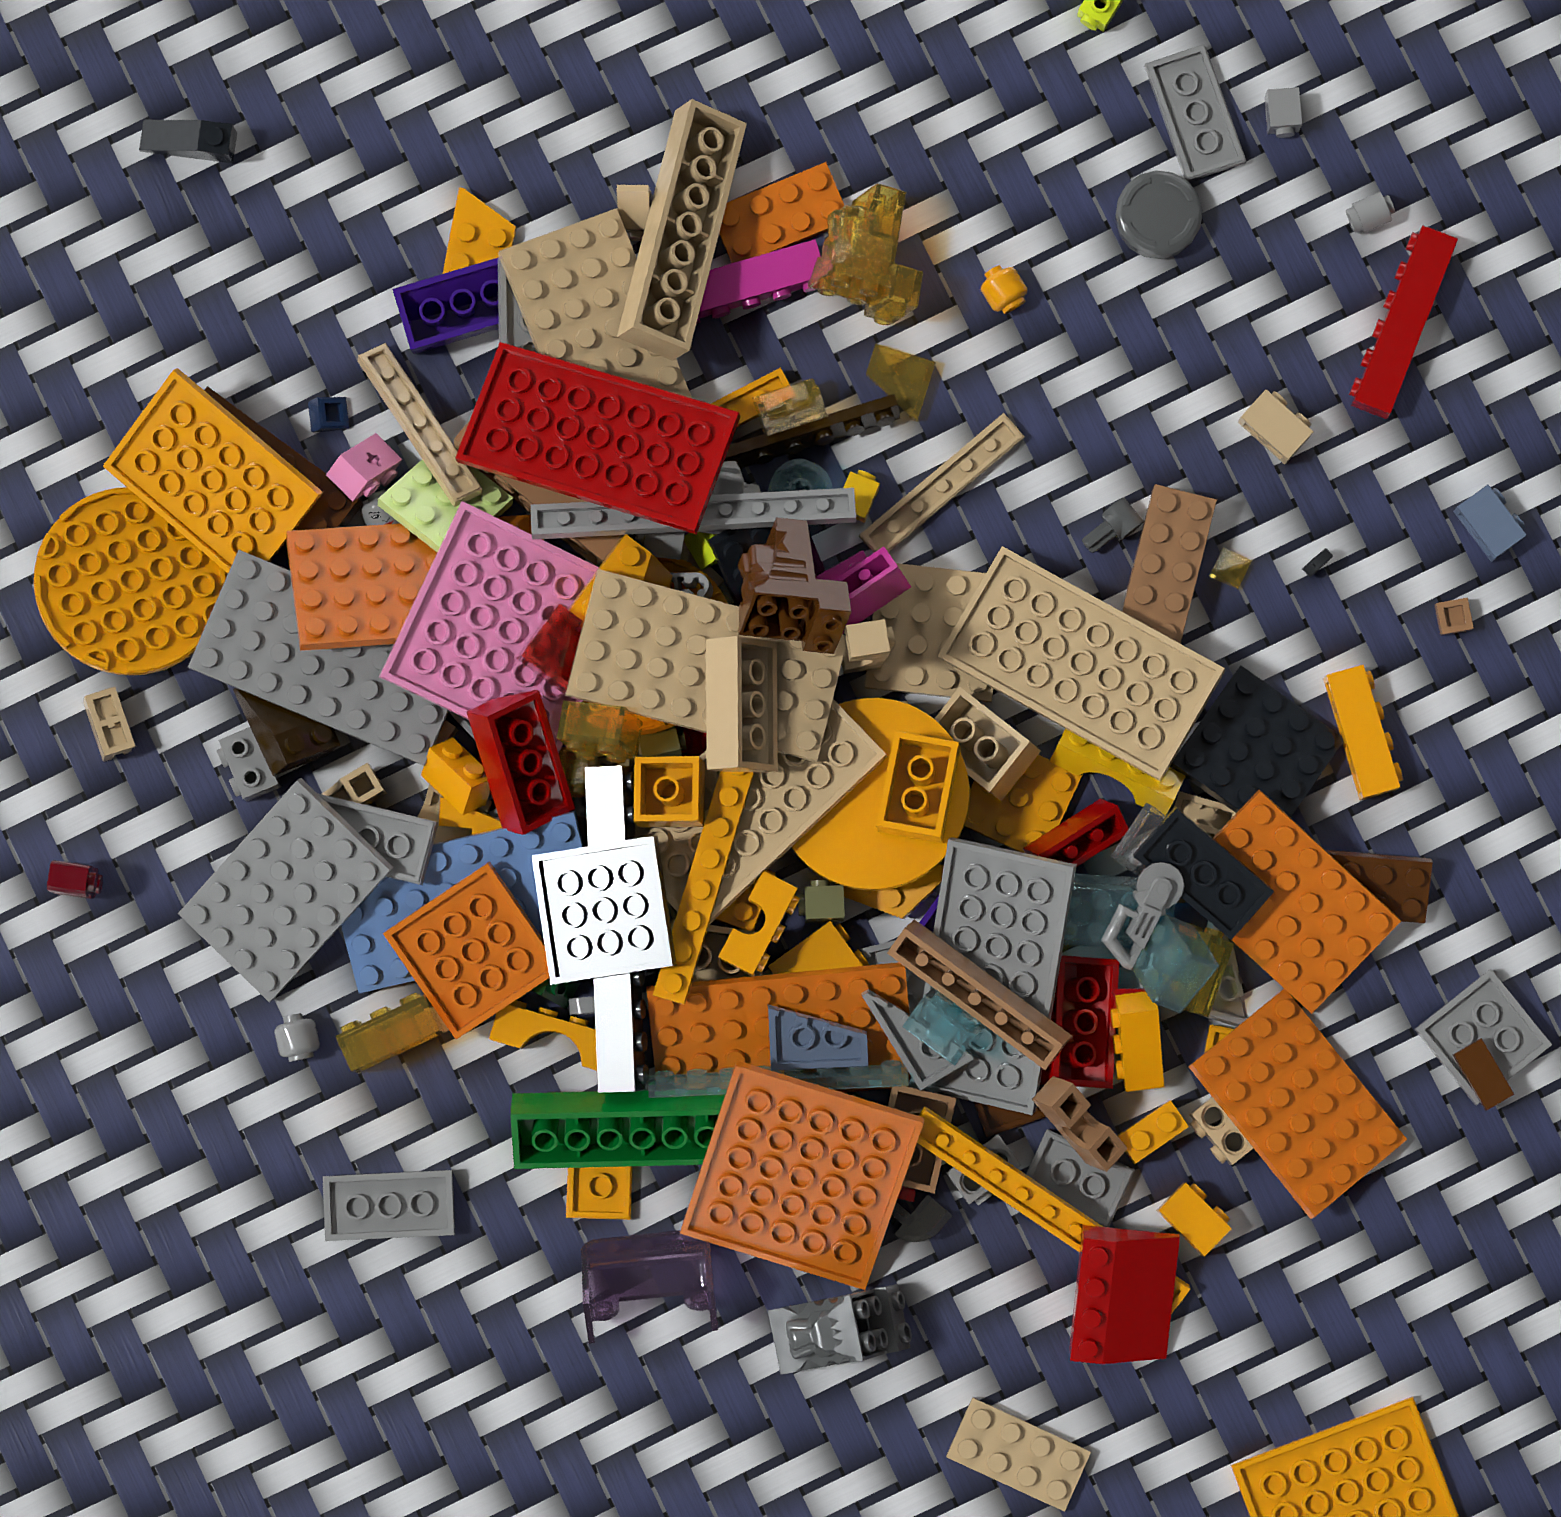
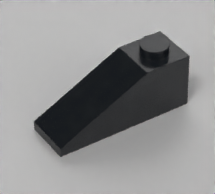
M143 120L139 151L233 164L237 131L233 124L205 120Z

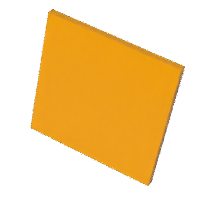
M1413 1397L1406 1398L1230 1465L1250 1517H1459Z

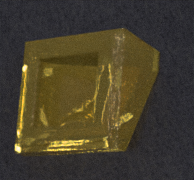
M1222 547L1209 576L1239 589L1252 560Z

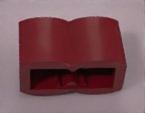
M57 860L51 861L47 881V890L49 892L87 899H94L96 894L101 893L103 875H99L98 868H94L92 865Z

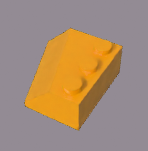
M627 534L619 539L598 568L668 588L673 577L651 552ZM596 572L564 614L581 628L583 627Z

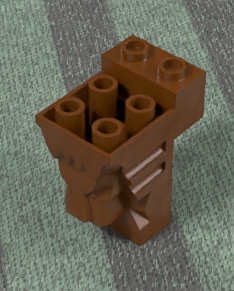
M776 517L766 544L752 545L748 553L741 555L738 563V568L743 578L741 587L743 602H740L738 635L801 641L803 651L834 654L852 612L847 582L816 579L807 520Z

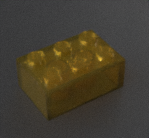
M413 993L400 999L401 1006L391 1010L387 1006L370 1013L371 1020L362 1023L355 1020L340 1028L342 1033L335 1037L351 1072L360 1073L445 1033L434 1007L425 995L420 996V994Z

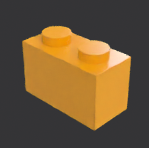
M453 737L429 748L425 766H423L421 776L462 815L486 805L491 790L483 765Z
M1169 1100L1117 1136L1128 1148L1125 1153L1133 1164H1136L1189 1126L1173 1102Z
M1182 1183L1156 1211L1201 1256H1206L1232 1229L1227 1224L1231 1219L1218 1206L1212 1209L1204 1201L1207 1195L1195 1183L1191 1186L1187 1183Z

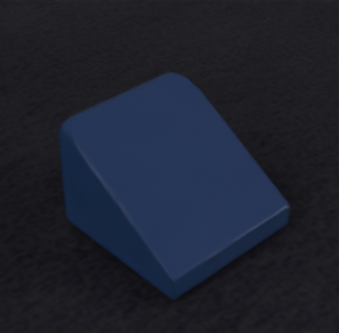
M317 397L309 401L308 409L311 432H326L349 428L346 397Z

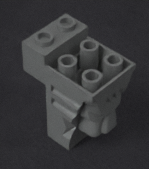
M898 1284L768 1310L780 1374L783 1375L834 1364L838 1365L850 1361L858 1362L911 1348V1329L908 1323L905 1322L903 1312L905 1299L903 1293L899 1291Z

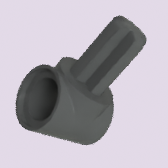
M1123 497L1102 514L1104 522L1083 537L1082 542L1087 550L1095 553L1115 536L1118 539H1125L1137 530L1144 521L1126 498Z

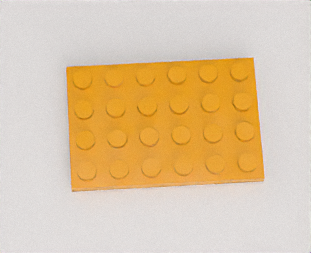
M178 368L170 373L103 465L107 471L227 573H229L238 550L271 562L286 542V531H294L323 494L317 486Z

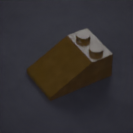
M233 689L272 776L326 757L341 745L333 728L240 689Z

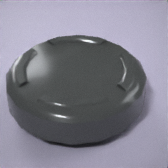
M1155 170L1140 174L1125 186L1117 201L1115 222L1119 236L1131 250L1144 257L1163 259L1178 255L1192 244L1201 227L1203 209L1198 193L1187 180L1173 172Z

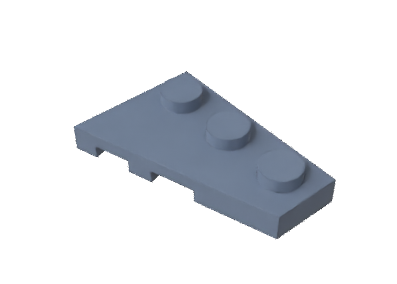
M768 1005L771 1070L868 1066L867 1031Z

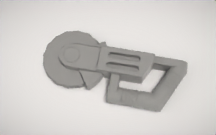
M1154 863L1142 871L1138 877L1137 891H1132L1134 899L1138 903L1136 911L1119 904L1101 939L1122 967L1128 970L1134 967L1160 916L1166 915L1165 909L1176 904L1182 896L1184 888L1183 877L1179 870L1169 863ZM1127 916L1132 917L1125 932L1134 942L1129 954L1117 940V936Z

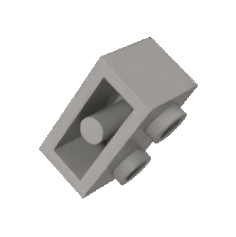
M250 727L218 740L221 748L217 750L223 767H230L233 778L229 779V782L236 797L241 795L242 799L250 801L282 787L278 776H272Z

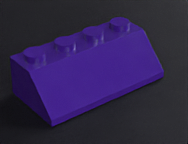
M498 258L392 289L409 347L413 354L499 329Z

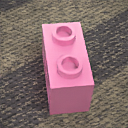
M375 433L342 453L326 476L353 502L362 495L369 497L378 489L380 484L383 486L388 485L397 476L398 473L395 469L403 459Z

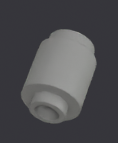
M1381 192L1352 203V207L1346 209L1347 218L1355 233L1359 231L1365 233L1391 222V214L1395 213L1390 197L1388 195L1383 197Z

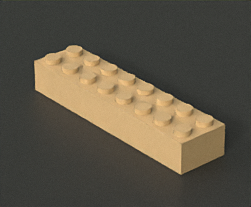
M693 99L675 110L617 338L672 361L690 350L747 123Z

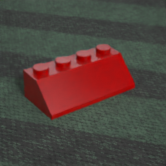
M533 690L491 699L466 712L502 829L506 828L507 831L525 835L552 821L553 817L575 809L540 691Z
M1061 956L1051 1020L1072 1036L1052 1064L1046 1070L1042 1069L1040 1085H1045L1054 1076L1071 1082L1076 1087L1113 1089L1115 1053L1113 1035L1116 1034V1028L1112 1026L1111 1009H1114V989H1118L1119 961L1117 959Z

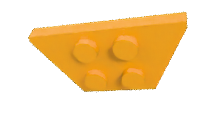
M461 187L458 190L442 274L498 258L500 250L514 245L516 226Z
M938 864L920 879L893 889L865 891L844 886V897L905 919L941 883L944 865Z

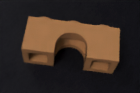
M1052 1076L1033 1097L1032 1101L1086 1164L1107 1172L1128 1149L1109 1126L1100 1123L1088 1113L1087 1109L1091 1104L1073 1083Z

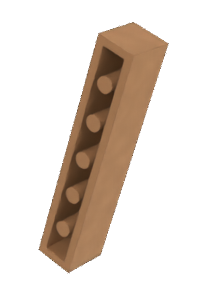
M915 919L903 929L887 952V954L1044 1070L1052 1064L1072 1036Z

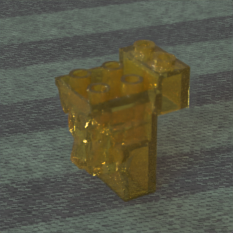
M877 183L853 200L852 205H845L840 210L831 212L827 218L828 237L823 243L822 257H818L808 287L817 289L818 293L824 296L837 295L847 298V301L851 304H865L864 316L873 318L874 322L880 325H891L918 308L923 271L895 263L906 192Z

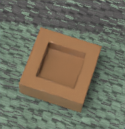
M1468 597L1435 604L1441 636L1474 629Z

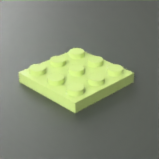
M423 459L378 498L377 504L436 552H438L459 505L456 507L452 505ZM468 466L482 487V494L465 503L498 518L513 505V497L478 469Z

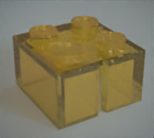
M563 700L557 739L566 745L567 750L573 751L577 758L595 760V756L606 755L607 761L625 763L626 759L635 760V757L638 756L643 722L626 707Z

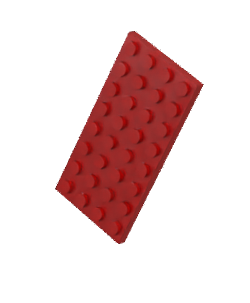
M500 342L455 459L458 463L697 535L741 416L737 411Z

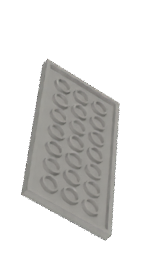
M238 550L188 665L189 669L423 766L426 764L429 748L435 745L449 710L379 677L394 644L300 651L290 570Z
M951 837L947 843L933 933L1051 1020L1077 864ZM925 982L919 1020L970 1051L974 1059L922 1090L1033 1115L1036 1111V1104L1032 1099L1039 1092L1043 1068ZM910 1075L909 1086L918 1088Z

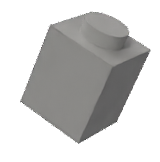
M1299 87L1268 89L1264 97L1267 134H1276L1278 138L1294 136L1295 132H1299L1302 126Z

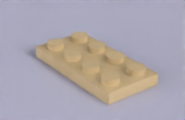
M972 1397L946 1457L1065 1512L1091 1451Z

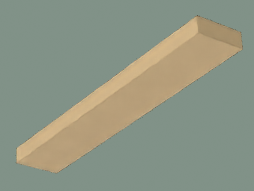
M384 343L358 355V363L452 505L456 507L462 501L466 502L481 495L482 487L468 466L456 461L457 449L387 344Z
M1003 413L864 530L859 537L873 553L883 546L889 553L1022 441L1025 436Z

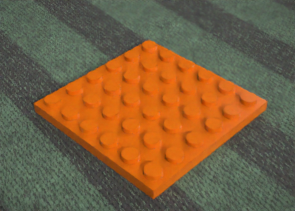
M736 1060L680 1234L865 1290L920 1136L924 1118Z

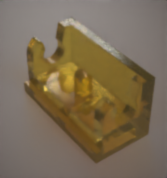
M813 378L753 397L762 431L767 436L828 416L819 387L815 384Z

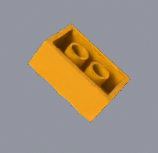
M900 731L894 732L876 823L878 832L943 843L961 750L959 742Z

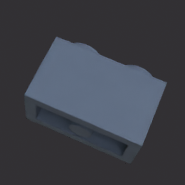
M1487 484L1457 506L1453 512L1492 562L1526 536L1523 531L1526 527L1517 514L1511 515L1504 506L1506 500L1497 488L1492 490Z

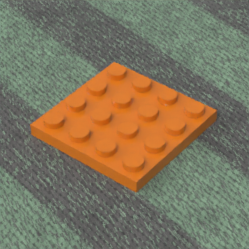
M490 861L383 933L455 1039L463 1036L549 978L544 939Z

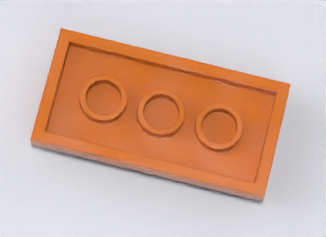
M825 162L727 202L719 235L731 263L793 246L849 223L850 217L829 167Z

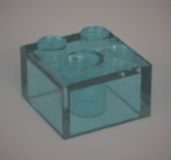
M1166 915L1153 930L1132 970L1153 1003L1181 1013L1217 970L1219 964L1194 926Z
M932 988L923 996L902 1026L954 1066L971 1051L987 1028L935 988Z

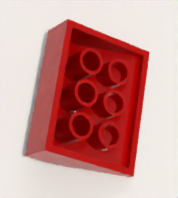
M1082 1226L1069 1345L1070 1361L1111 1364L1166 1359L1180 1234Z

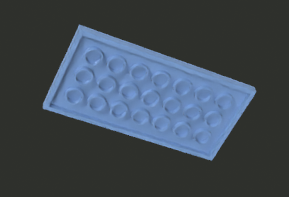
M576 811L553 817L552 821L525 835L507 831L506 828H499L435 843L432 847L423 886L385 877L341 925L358 993L415 981L383 933L489 861L543 938L532 856L585 847Z

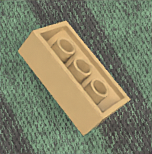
M742 636L706 639L705 724L707 728V749L705 756L707 770L723 772H778L777 642Z

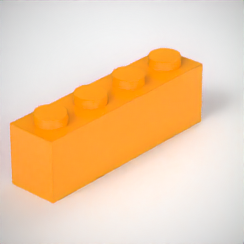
M1359 665L1326 675L1323 681L1339 734L1344 741L1342 744L1359 800L1399 789V782L1403 781V776L1398 762L1393 763L1390 751L1394 750L1393 742L1389 732L1384 733L1381 720H1384V713L1380 702H1375L1371 690L1375 689V683L1371 671H1365L1364 665Z

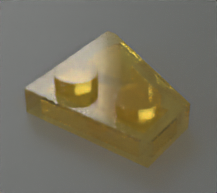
M875 344L866 376L876 386H879L887 396L895 394L898 405L913 421L918 422L936 362Z

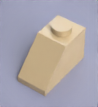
M617 185L618 212L630 241H642L653 198L649 185Z

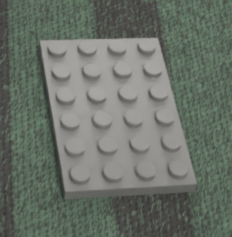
M300 778L178 914L270 1003L394 867L317 792Z

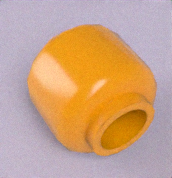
M998 265L984 274L986 280L982 283L980 289L994 311H1003L1004 314H1007L1026 302L1024 297L1028 289L1015 268L1007 267L1003 269L1001 265Z

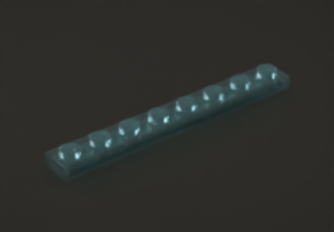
M896 1060L884 1061L881 1065L771 1070L829 1089L909 1086L908 1070L904 1064ZM758 1066L767 1070H771V1068L767 1066ZM723 1068L719 1072L706 1073V1070L703 1069L689 1070L687 1074L658 1071L654 1075H649V1098L726 1094L734 1068Z

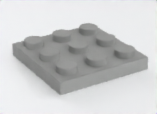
M1491 969L1414 1029L1475 1105H1478L1480 1101L1452 1054L1482 1038L1505 1079L1508 1081L1552 1045Z

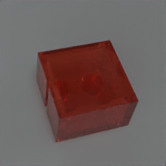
M560 603L553 606L516 659L565 695L581 630L578 632L574 628L579 627L583 621Z

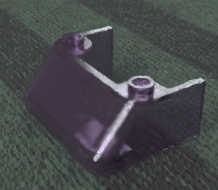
M680 1230L593 1239L582 1246L583 1309L589 1344L595 1343L594 1321H607L615 1317L620 1310L619 1302L683 1295L684 1304L689 1309L696 1311L709 1310L712 1331L718 1330L716 1291L710 1242L680 1234Z

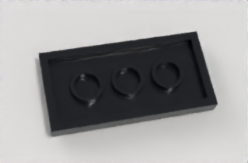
M1176 806L1133 854V857L1146 868L1151 864L1159 862L1169 863L1177 868L1183 877L1184 883L1181 898L1230 940L1234 938L1274 893V890Z

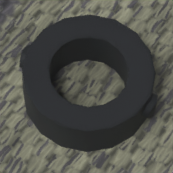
M1325 548L1305 565L1302 570L1311 577L1333 555Z

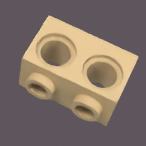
M1210 1097L1189 1114L1193 1119L1189 1123L1201 1139L1206 1136L1214 1146L1210 1150L1221 1164L1227 1161L1229 1165H1233L1253 1149L1213 1097ZM1209 1108H1216L1221 1113V1122L1217 1126H1210L1205 1121L1204 1115ZM1230 1133L1238 1134L1242 1140L1241 1148L1236 1152L1230 1151L1225 1145V1139Z

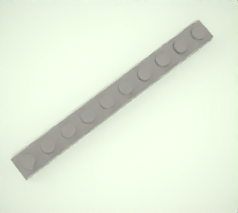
M854 488L711 495L698 531L772 527L776 517L807 520L808 525L855 523ZM590 502L531 505L532 540L685 532Z

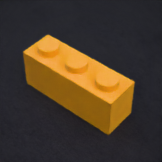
M1154 990L1115 995L1116 1008L1111 1009V1020L1113 1028H1118V1034L1113 1035L1115 1054H1120V1060L1115 1061L1117 1080L1123 1079L1126 1092L1164 1087L1159 1011Z

